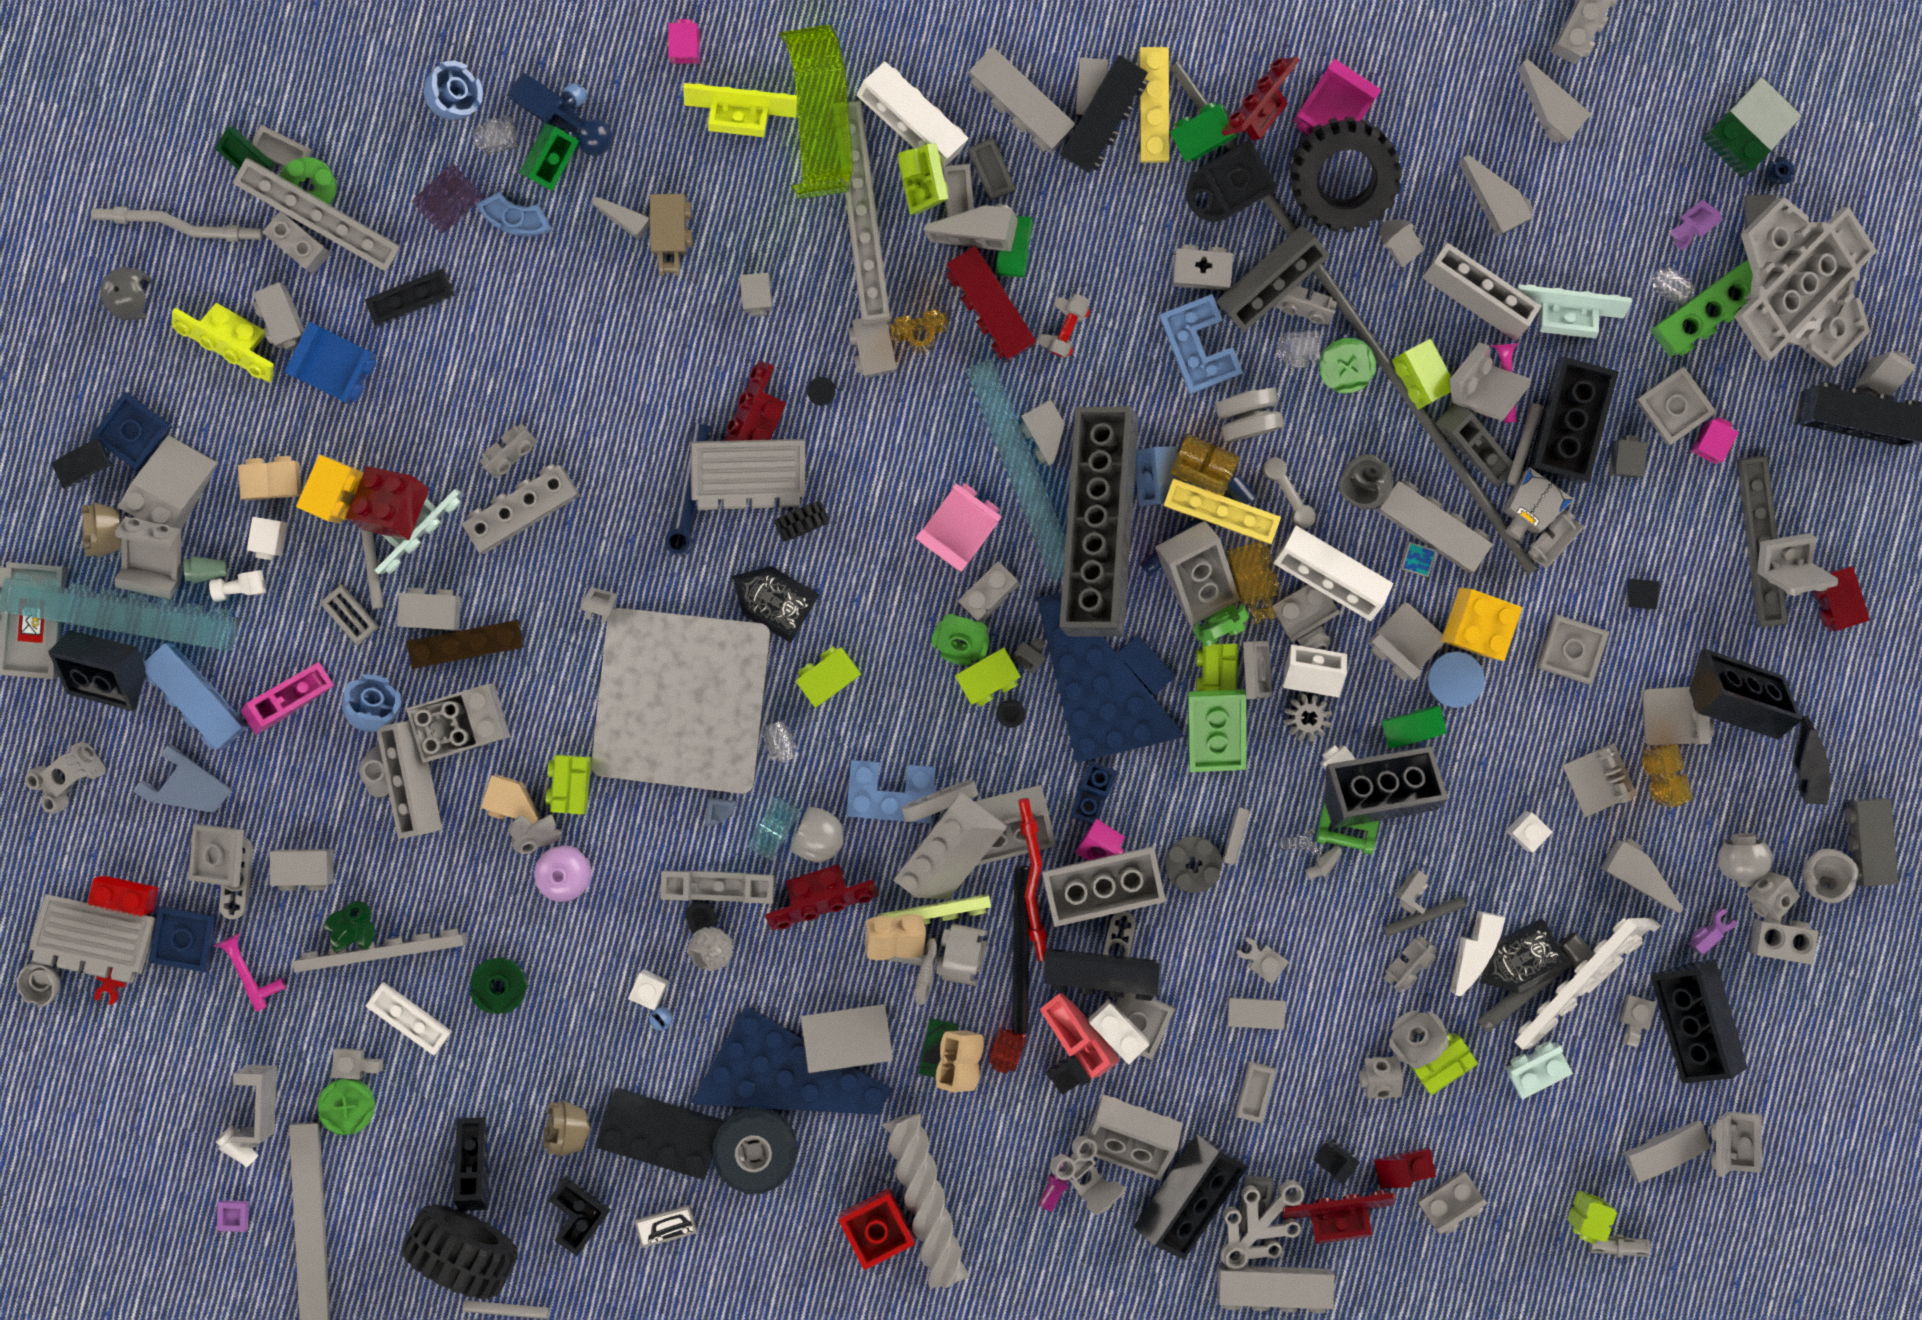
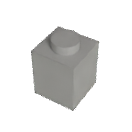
M769 273L740 275L744 312L750 313L751 317L766 316L767 311H773Z

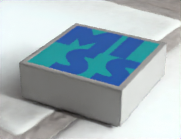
M1408 542L1400 570L1428 578L1437 550Z

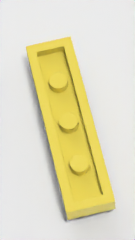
M1140 47V68L1148 72L1145 79L1149 81L1140 96V163L1169 162V47Z
M1176 479L1172 480L1163 505L1166 508L1270 545L1281 519L1280 516Z

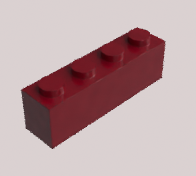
M976 246L947 263L948 272L945 275L953 288L958 286L964 294L960 297L961 301L969 312L974 310L979 319L975 322L984 336L989 334L994 341L991 348L999 360L1004 357L1008 363L1036 345V340Z

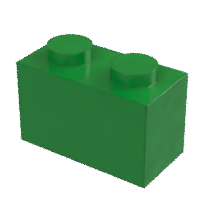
M1212 102L1199 110L1201 114L1191 119L1188 116L1174 124L1176 128L1170 131V134L1185 162L1192 163L1240 136L1239 133L1223 136L1221 133L1229 118L1224 105L1220 103L1216 105L1215 102Z
M545 123L519 174L553 191L579 140L559 128Z

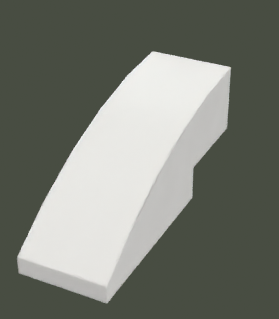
M1477 911L1472 938L1461 936L1450 992L1462 996L1483 972L1500 939L1505 917Z

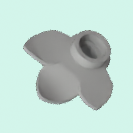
M519 815L513 821L509 830L510 835L514 838L512 841L513 849L521 854H529L538 847L550 845L556 842L562 835L561 830L555 829V821L552 815H548L533 824L526 817Z

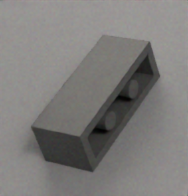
M1879 797L1848 800V807L1845 809V818L1847 823L1850 824V835L1847 838L1849 851L1852 852L1853 862L1856 863L1858 868L1856 885L1868 887L1898 884L1891 799Z

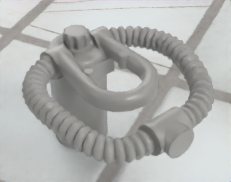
M934 938L929 939L928 943L924 945V953L921 956L915 958L894 956L893 958L886 959L888 961L921 966L915 987V1002L918 1005H923L929 998L934 962H938L939 952H936L937 942Z

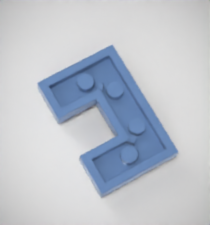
M1213 294L1159 315L1189 395L1243 374L1233 347L1206 357L1197 331L1223 321Z
M851 760L846 817L905 821L901 806L934 793L936 767L908 764L905 792L877 790L880 762ZM932 815L911 822L931 824Z

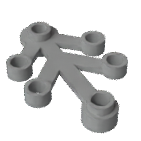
M1294 1180L1285 1181L1280 1186V1195L1260 1217H1258L1259 1191L1252 1185L1244 1187L1241 1196L1246 1203L1247 1232L1241 1239L1239 1238L1238 1227L1242 1219L1240 1212L1233 1206L1227 1207L1223 1211V1219L1227 1224L1228 1243L1221 1249L1220 1258L1226 1267L1240 1269L1246 1265L1248 1259L1263 1257L1276 1259L1282 1254V1247L1277 1240L1269 1239L1263 1246H1250L1257 1239L1281 1236L1294 1238L1300 1234L1301 1226L1294 1218H1287L1282 1224L1270 1225L1287 1205L1295 1206L1302 1202L1304 1191L1298 1182ZM1294 1187L1292 1193L1286 1194V1191L1289 1188ZM1250 1192H1255L1253 1198H1247ZM1236 1213V1217L1234 1219H1228V1216L1230 1214ZM1290 1225H1296L1294 1230L1287 1231ZM1271 1246H1277L1275 1251L1269 1252ZM1238 1251L1236 1256L1230 1257L1232 1252Z

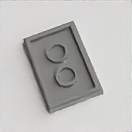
M885 1004L800 1017L808 1073L893 1061Z

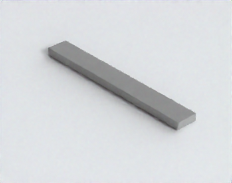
M861 100L833 104L862 325L888 322L891 320Z
M320 1122L292 1123L289 1125L299 1317L300 1320H330Z

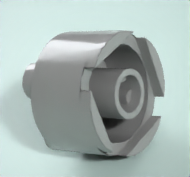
M952 924L951 928L944 929L941 945L946 946L944 956L939 957L936 974L942 975V980L977 986L979 980L974 979V976L977 972L981 973L987 941L981 939L982 936L987 935V930Z

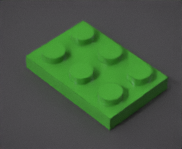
M1246 690L1188 692L1190 772L1246 770Z

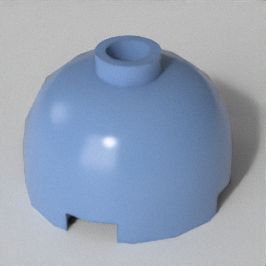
M445 61L434 68L424 82L425 101L430 110L438 117L450 121L461 120L475 112L482 103L483 89L478 77L475 79L472 73L466 69L468 67L466 64L458 61Z
M365 674L361 675V679L347 683L342 696V712L353 727L364 732H376L382 726L389 725L394 721L401 705V697L399 691L396 693L395 689L389 685L390 681L378 675Z

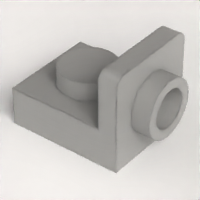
M1415 868L1395 896L1402 900L1399 905L1411 914H1414L1415 911L1424 914L1426 909L1414 902L1413 899L1415 896L1420 897L1428 886L1426 880L1429 877Z

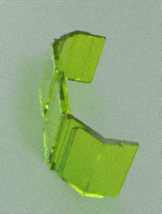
M829 24L779 32V37L788 48L795 74L802 180L800 184L791 185V190L796 193L798 199L849 192L852 183L851 177L854 175L845 63L842 58L837 32Z

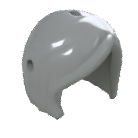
M808 807L790 845V851L807 861L816 863L833 858L843 845L842 824L830 812L821 808Z
M1821 849L1810 856L1809 860L1805 862L1802 878L1805 888L1810 895L1826 903L1834 904L1845 900L1854 891L1858 879V868L1856 863L1843 852L1834 849Z

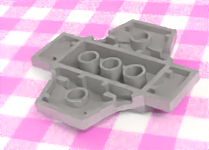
M1785 197L1776 198L1741 233L1753 277L1751 292L1744 298L1747 303L1734 317L1763 361L1772 360L1786 344L1798 345L1826 368H1836L1870 332L1861 299L1855 298L1853 289L1854 281L1860 280V268L1877 250L1850 207L1840 208L1826 223L1809 222V217Z

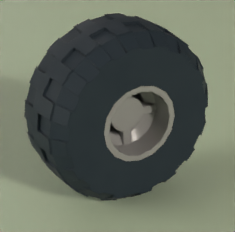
M760 1107L742 1108L727 1117L718 1128L712 1146L713 1164L720 1178L732 1189L750 1195L767 1193L779 1187L791 1174L798 1154L796 1135L788 1121L774 1110Z

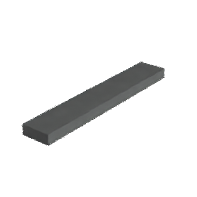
M1768 456L1738 459L1737 468L1757 628L1788 624L1784 590L1775 584L1769 583L1766 578L1757 573L1760 542L1778 539Z

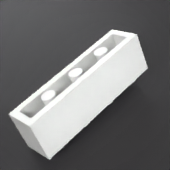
M886 62L881 64L863 81L857 93V96L914 149L926 144L936 143L938 153L941 156L942 169L961 152L969 139L958 126L951 123L943 115L939 108L926 100L917 88L912 87L895 68H892Z
M1295 526L1286 538L1273 563L1369 621H1372L1384 606L1394 584L1298 526Z

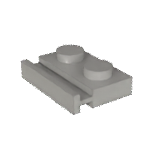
M1309 584L1270 606L1289 637L1290 642L1340 614L1332 598Z

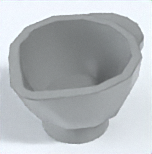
M377 745L361 760L358 771L361 781L366 785L368 792L372 796L380 798L388 795L389 791L380 746Z

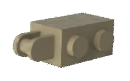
M650 194L651 252L654 256H659L660 276H664L665 273H675V276H680V255H688V247H692L693 244L692 230H687V219H692V204L687 202L684 194ZM665 255H674V261L665 262Z

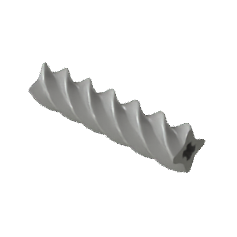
M921 1113L914 1115L905 1114L892 1121L883 1123L882 1126L891 1134L888 1141L889 1152L899 1161L896 1169L897 1179L907 1188L904 1196L905 1206L915 1215L912 1223L913 1233L916 1238L923 1242L920 1251L921 1261L931 1269L928 1278L929 1288H948L958 1281L969 1278L964 1264L961 1262L960 1245L953 1235L951 1215L944 1207L945 1194L943 1188L936 1180L937 1167L933 1157L928 1152L929 1140L924 1128L920 1125Z

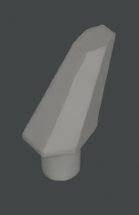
M1337 844L1317 859V865L1305 870L1309 880L1323 875L1324 879L1327 878L1342 855L1340 845Z

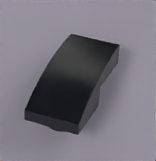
M98 438L72 450L51 463L63 489L89 479L90 475L112 466L101 439Z

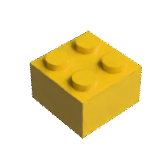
M319 454L296 507L326 521L341 524L342 520L347 519L346 515L351 505L350 502L356 493L364 472Z
M1459 588L1441 641L1489 659L1505 661L1523 607L1473 589Z

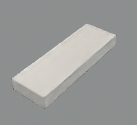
M385 982L379 986L366 1004L367 1008L432 1055L437 1054L452 1033L450 1029Z

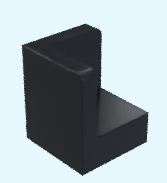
M1075 1055L1068 1056L1046 1071L1048 1078L1053 1081L1061 1094H1065L1078 1084L1082 1087L1091 1081Z
M1330 1137L1313 1158L1318 1165L1328 1171L1342 1185L1345 1184L1360 1164V1161L1353 1154Z

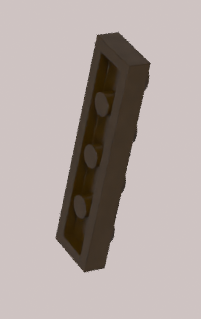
M520 620L406 641L412 669L525 648Z

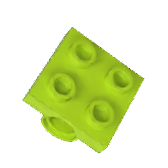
M936 143L926 144L920 148L906 150L897 154L910 215L920 214L948 200V188L944 181L941 156L938 153Z

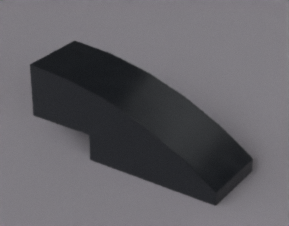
M1802 716L1792 766L1800 779L1798 790L1805 804H1828L1830 793L1828 758L1823 743L1810 718Z

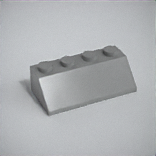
M961 792L909 857L893 881L916 898L948 900L1006 830L1007 826Z
M1154 846L1042 871L1054 927L1166 902Z

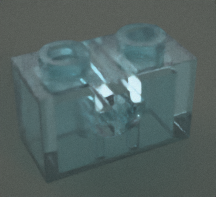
M776 796L747 847L772 861L802 809L780 796Z

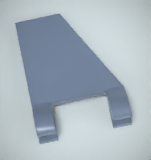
M173 744L167 745L160 754L168 761L177 765V768L162 788L157 791L149 782L143 780L133 790L137 795L150 802L212 813L218 810L232 791L223 782L189 759Z

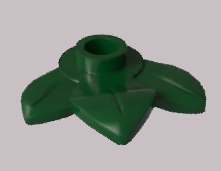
M362 901L352 902L345 910L332 913L325 921L323 929L332 932L330 943L335 953L342 951L353 942L364 950H368L375 936V927L370 922L371 909L366 903ZM357 911H360V912H359V915H358L357 917L353 918V915H354Z

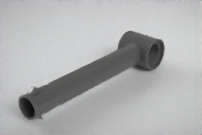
M1577 932L1570 934L1558 944L1569 966H1572L1574 970L1583 961H1590L1595 955ZM1562 973L1521 994L1511 992L1477 1019L1478 1023L1489 1033Z

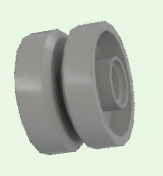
M1276 388L1258 391L1251 390L1215 403L1218 418H1236L1221 428L1224 443L1262 435L1285 427L1281 412L1263 411L1276 406L1279 402Z

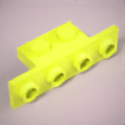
M684 83L683 86L685 106L711 108L708 131L765 137L768 115L797 118V95L707 86L703 84Z
M218 303L214 304L201 321L194 319L177 308L173 309L172 328L180 335L192 338L199 342L206 350H213L223 356L229 363L237 364L248 370L255 378H262L269 383L273 380L274 364L253 352L265 337L262 328Z

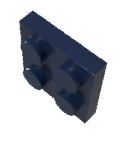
M124 391L91 435V438L94 440L97 438L101 439L106 449L136 471H140L173 425L131 394Z
M159 906L149 963L207 972L217 915Z

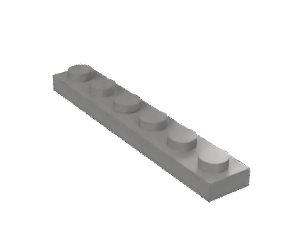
M249 158L245 159L233 181L234 185L384 271H388L401 247Z
M458 928L441 931V936L430 937V933L413 935L412 941L403 942L402 937L386 939L385 945L374 946V942H372L368 950H364L357 945L355 950L347 951L345 948L338 953H335L330 948L329 954L319 955L318 950L301 953V958L293 961L294 973L464 946L468 943L467 932L458 933Z

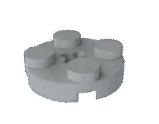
M1416 1010L1403 1014L1393 1024V1033L1389 1039L1390 1046L1396 1057L1403 1063L1410 1064L1413 1068H1421L1433 1062L1449 1045L1444 1024L1436 1014L1429 1011L1427 1013H1419ZM1418 1033L1420 1036L1425 1034L1422 1041L1414 1042L1415 1038L1413 1036Z

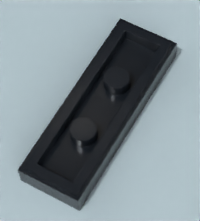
M442 268L364 300L374 325L378 327L454 297L455 293L446 270Z

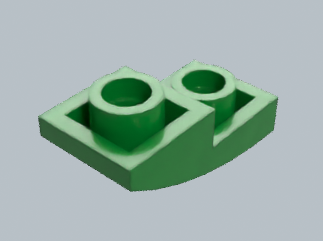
M1016 216L1018 223L1011 252L998 250L997 276L1025 277L1030 256L1028 246L1034 224L1032 217Z
M1441 705L1413 710L1410 714L1382 720L1388 748L1427 740L1447 733Z

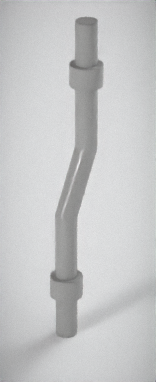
M128 207L91 210L92 220H112L117 224H128L129 221L160 222L195 238L227 239L228 242H240L241 239H263V229L241 228L240 225H227L226 227L194 226L163 211L129 210Z

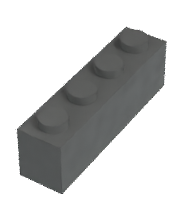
M1301 225L1216 302L1226 315L1245 332L1328 259L1330 254L1316 236Z

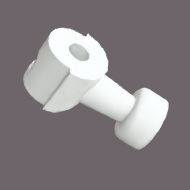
M263 571L241 573L237 575V580L227 583L221 578L210 580L209 589L213 601H224L227 599V594H265L266 588Z

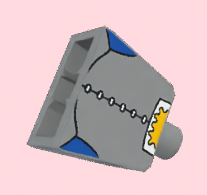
M1532 468L1522 471L1518 486L1514 487L1503 511L1513 519L1505 530L1506 533L1512 538L1520 540L1526 530L1533 534L1542 532L1573 501V498Z

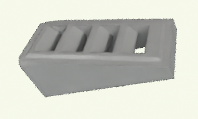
M594 197L592 199V204L598 211L637 240H640L649 229L650 218L602 198Z

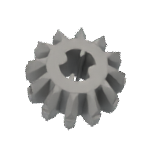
M1301 694V705L1297 700L1291 699L1290 703L1295 709H1284V713L1292 715V719H1285L1283 723L1284 725H1294L1288 731L1290 735L1295 734L1299 730L1297 736L1299 741H1303L1307 733L1309 741L1313 742L1315 741L1314 731L1320 737H1324L1325 733L1320 727H1331L1330 722L1323 720L1324 717L1332 716V712L1321 711L1326 707V701H1321L1316 706L1317 695H1312L1308 704L1306 694ZM1303 712L1313 713L1314 717H1311V719H1314L1312 724L1302 723L1301 719H1304V717H1301Z

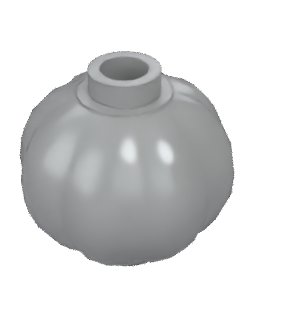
M1753 833L1733 834L1732 840L1726 841L1718 853V866L1721 872L1727 878L1737 881V886L1739 887L1754 886L1755 881L1765 877L1772 866V852L1769 846L1763 840L1756 839V835Z

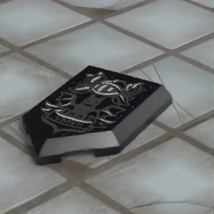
M772 566L732 576L742 615L756 623L766 625L771 632L790 643L794 640L820 595Z
M1541 918L1498 941L1492 957L1483 970L1480 982L1521 994L1570 969V966L1545 921Z

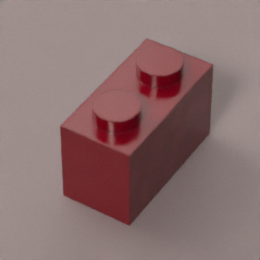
M1853 566L1828 572L1838 578L1837 586L1829 587L1825 591H1812L1814 598L1819 600L1822 609L1820 611V618L1823 625L1828 628V631H1839L1870 621Z

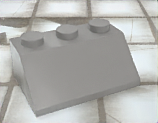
M1041 785L974 801L1007 826L1006 830L976 866L1028 853L1025 835H1022L1019 824L1022 819L1018 800L1022 798H1029L1032 816L1037 821L1038 832L1036 836L1039 850L1056 846Z
M1103 1094L1094 1111L1086 1136L1097 1144L1096 1158L1161 1180L1177 1151L1183 1123Z

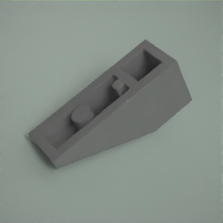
M1453 404L1435 423L1449 442L1498 488L1508 478L1513 462L1471 411Z

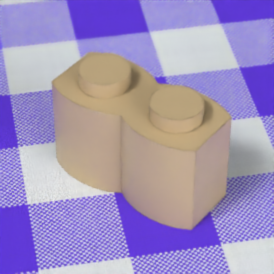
M291 456L274 457V462L263 463L262 458L245 459V464L238 465L240 499L242 500L298 497L302 494L300 465L297 461H291Z
M908 914L897 918L878 916L868 919L866 921L864 942L867 958L886 960L894 956L915 958L923 955L926 937L923 916Z
M967 1030L946 1031L940 1044L941 1061L936 1071L937 1088L950 1092L975 1090L979 1080L978 1062L981 1059L984 1048L982 1034Z

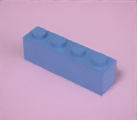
M164 643L143 662L146 668L144 678L151 685H157L164 692L162 697L170 706L178 707L183 713L181 717L184 722L191 728L196 727L202 734L201 740L209 748H215L216 750L225 749L249 727L174 643Z

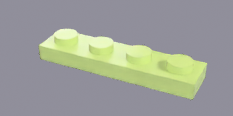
M989 894L880 913L877 917L897 918L902 915L914 914L923 916L924 924L931 923L930 918L940 916L942 921L957 919L958 913L969 911L970 916L986 913V908L991 907Z

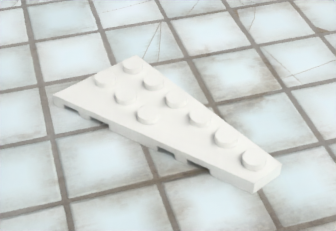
M1654 918L1622 919L1613 928L1615 934L1608 941L1604 939L1595 947L1594 952L1596 954L1590 961H1583L1575 969L1574 972L1577 975L1570 982L1567 980L1557 988L1556 993L1558 995L1552 1002L1546 1001L1537 1010L1539 1016L1533 1022L1528 1021L1518 1031L1520 1036L1514 1042L1522 1050L1533 1048L1557 1025L1558 1020L1556 1017L1558 1015L1563 1016L1567 1012H1571L1578 1005L1576 1000L1578 996H1582L1586 992L1590 994L1623 962L1624 959L1621 956L1624 953L1629 954L1643 944L1641 937L1648 930L1655 932L1661 925Z

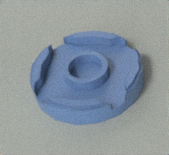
M1458 651L1444 653L1436 658L1429 667L1427 674L1428 690L1433 698L1442 705L1453 708L1464 707L1476 701L1483 690L1485 682L1483 669L1479 662L1469 654Z

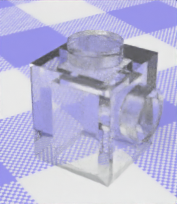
M1319 331L1284 333L1281 336V340L1277 341L1278 358L1283 357V365L1290 364L1291 369L1307 368L1308 363L1318 362L1321 359Z

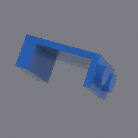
M309 321L284 373L352 405L354 401L359 400L363 393L364 386H362L366 375L370 376L375 369L376 360L374 359L376 354Z

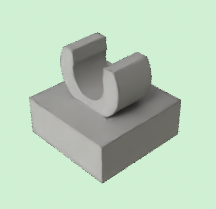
M590 587L582 606V610L587 611L586 618L590 620L593 613L602 616L601 623L604 624L616 605L618 594Z

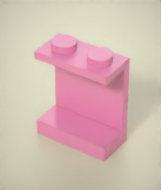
M956 483L933 517L917 535L916 540L962 573L1002 517L998 514L1000 509L988 500L982 503L975 497L977 492L965 483L962 486Z

